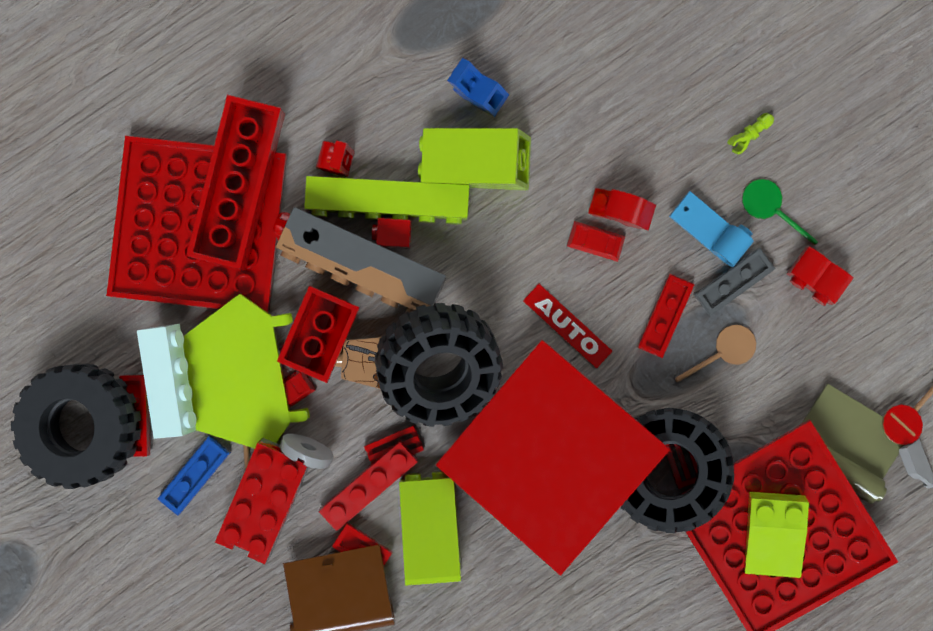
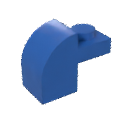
M464 58L461 59L447 80L454 87L453 90L458 95L494 117L509 96L507 91L498 82L482 75L470 61Z

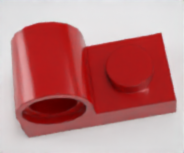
M337 140L335 143L323 141L316 168L348 177L355 151L345 142Z

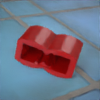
M810 246L804 248L786 273L791 277V284L801 290L807 288L813 293L812 298L823 306L827 303L834 305L854 278Z

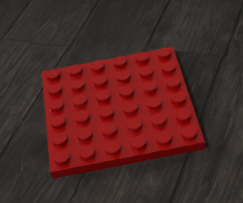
M125 135L106 296L220 309L236 296L242 294L269 313L278 241L273 227L278 215L281 213L287 154L275 153L246 271L186 256L214 145Z
M810 419L735 462L734 483L727 502L706 524L686 532L746 631H776L898 563L895 555ZM749 492L806 496L809 502L801 578L745 574Z

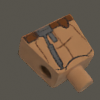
M381 337L345 341L343 351H341L335 367H342L341 379L380 389L376 373L375 354L378 352L377 345Z

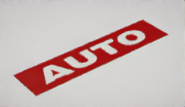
M540 284L523 300L525 304L596 369L613 352Z

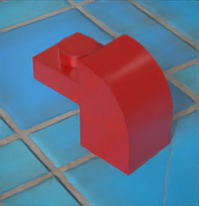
M595 188L588 214L615 220L628 227L649 231L656 204L623 191Z

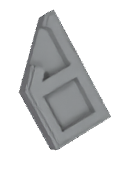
M920 439L901 447L899 453L908 475L914 479H920L926 488H933V473Z

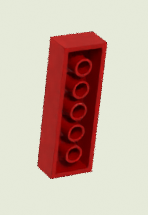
M227 95L186 256L246 271L285 117V112L281 108Z

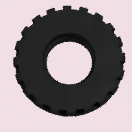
M434 303L433 306L426 307V305L416 307V310L410 313L407 311L401 315L396 323H391L385 330L386 336H382L377 345L378 352L375 354V366L383 398L388 405H391L392 410L397 415L405 416L407 421L415 424L419 422L423 423L424 426L434 427L435 425L449 426L457 421L463 422L469 419V416L473 413L480 412L485 407L484 404L487 401L490 402L495 395V387L500 385L503 360L495 337L486 321L481 320L479 315L472 310L465 311L463 306L456 304L447 306L445 303ZM439 353H452L462 357L459 364L452 371L442 376L426 377L415 372L425 359Z
M94 364L57 366L47 369L46 373L38 374L32 378V385L25 386L19 394L21 399L19 402H15L12 411L15 414L14 421H11V431H14L15 440L12 441L15 450H19L21 455L19 459L23 465L29 466L32 469L31 474L36 478H45V482L48 485L54 487L62 485L65 489L85 488L110 479L114 476V473L124 469L127 465V458L133 457L136 452L135 441L139 440L141 436V429H138V421H141L140 411H136L134 403L137 400L134 394H129L126 390L128 385L122 379L113 378L114 373L106 368L99 369ZM70 400H76L83 404L91 413L94 421V436L92 442L84 451L71 447L64 440L60 431V414Z
M664 408L652 410L640 417H636L635 419L664 444H677L686 448L696 460L698 473L694 485L686 493L678 496H666L657 492L650 485L646 477L624 502L621 509L625 510L633 521L647 526V529L653 531H663L666 533L687 532L706 524L727 502L734 483V459L727 440L713 423L701 415L688 410Z

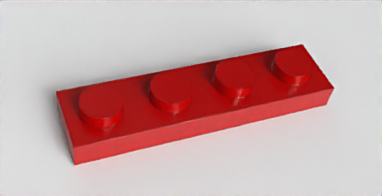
M399 440L325 503L318 512L338 531L418 462V459Z

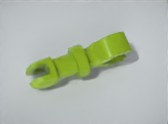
M763 113L752 126L748 125L744 128L745 132L732 136L727 144L735 146L738 142V146L732 149V152L737 155L743 153L747 149L750 140H756L763 129L767 130L772 126L774 117L769 113Z

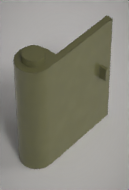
M826 383L802 423L809 419L811 420L857 496L870 504H873L875 501L880 502L887 491L883 478L898 456L899 449L904 445L895 444L885 435L882 427L883 416Z

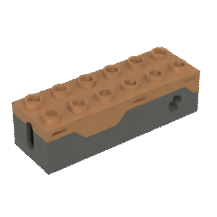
M295 207L291 214L287 212L280 213L273 227L278 240L276 248L282 250L280 256L298 264L302 259L307 262L306 268L324 275L326 270L332 273L331 279L346 286L349 285V282L357 284L355 290L370 297L377 293L382 296L381 302L394 308L401 304L407 307L406 312L408 311L409 313L422 305H426V307L433 306L447 279L445 275ZM319 232V240L317 242L312 241L310 244V236H316Z

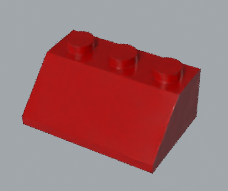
M309 286L277 362L328 383L360 307Z

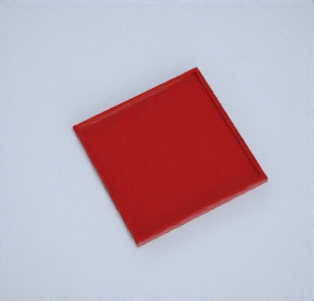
M541 340L437 462L436 466L561 576L670 451V448L550 345Z

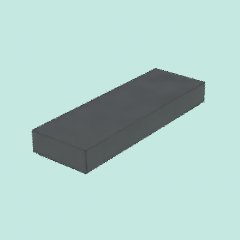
M759 247L736 263L734 267L729 268L696 292L694 297L708 316H712L776 268Z

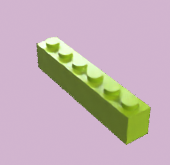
M306 176L304 209L311 211V215L316 217H327V212L338 213L339 218H354V214H365V219L378 220V218H381V215L392 216V219L408 220V217H419V222L435 223L436 218L446 219V224H462V220H468L469 185Z

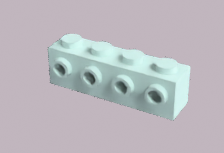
M180 324L137 330L154 439L184 436L195 432L196 415L193 412L192 389L188 381V362L184 355V336L181 332Z

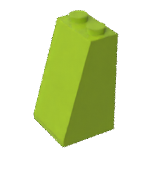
M423 128V136L419 140L422 163L418 165V176L421 179V183L469 185V188L529 190L531 137L520 129Z
M442 471L432 472V477L421 478V473L406 474L405 479H400L399 481L405 586L461 581L454 481Z

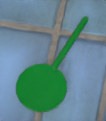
M759 179L752 181L746 186L742 196V203L749 215L758 219H766L777 214L812 244H818L815 238L780 210L782 194L775 183L770 180Z

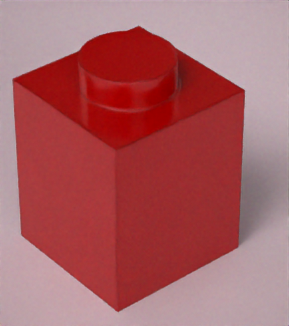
M378 218V225L373 224L372 241H376L377 245L385 248L410 249L411 220Z

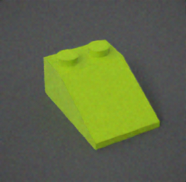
M749 492L745 574L801 578L809 502L806 496Z

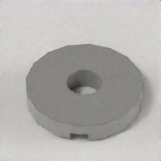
M286 434L281 440L280 450L283 454L293 461H297L298 458L304 460V465L307 467L325 469L329 467L334 458L332 451L328 447L312 438L298 434Z

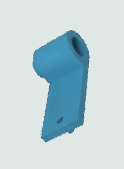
M688 191L669 215L672 220L731 267L736 265L754 242L751 238L753 233L741 224L738 227L730 225L691 191Z

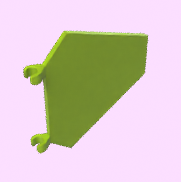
M239 294L184 335L183 348L185 359L188 362L187 374L189 385L192 389L191 400L193 412L196 415L195 426L197 431L255 449L257 442L262 438L277 443L290 423L303 422L310 418L308 408L289 411L281 363L277 362L279 350L274 327L291 324L293 322L291 313L272 316L244 295Z

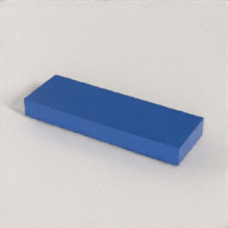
M208 436L158 497V500L179 516L231 452L212 436Z

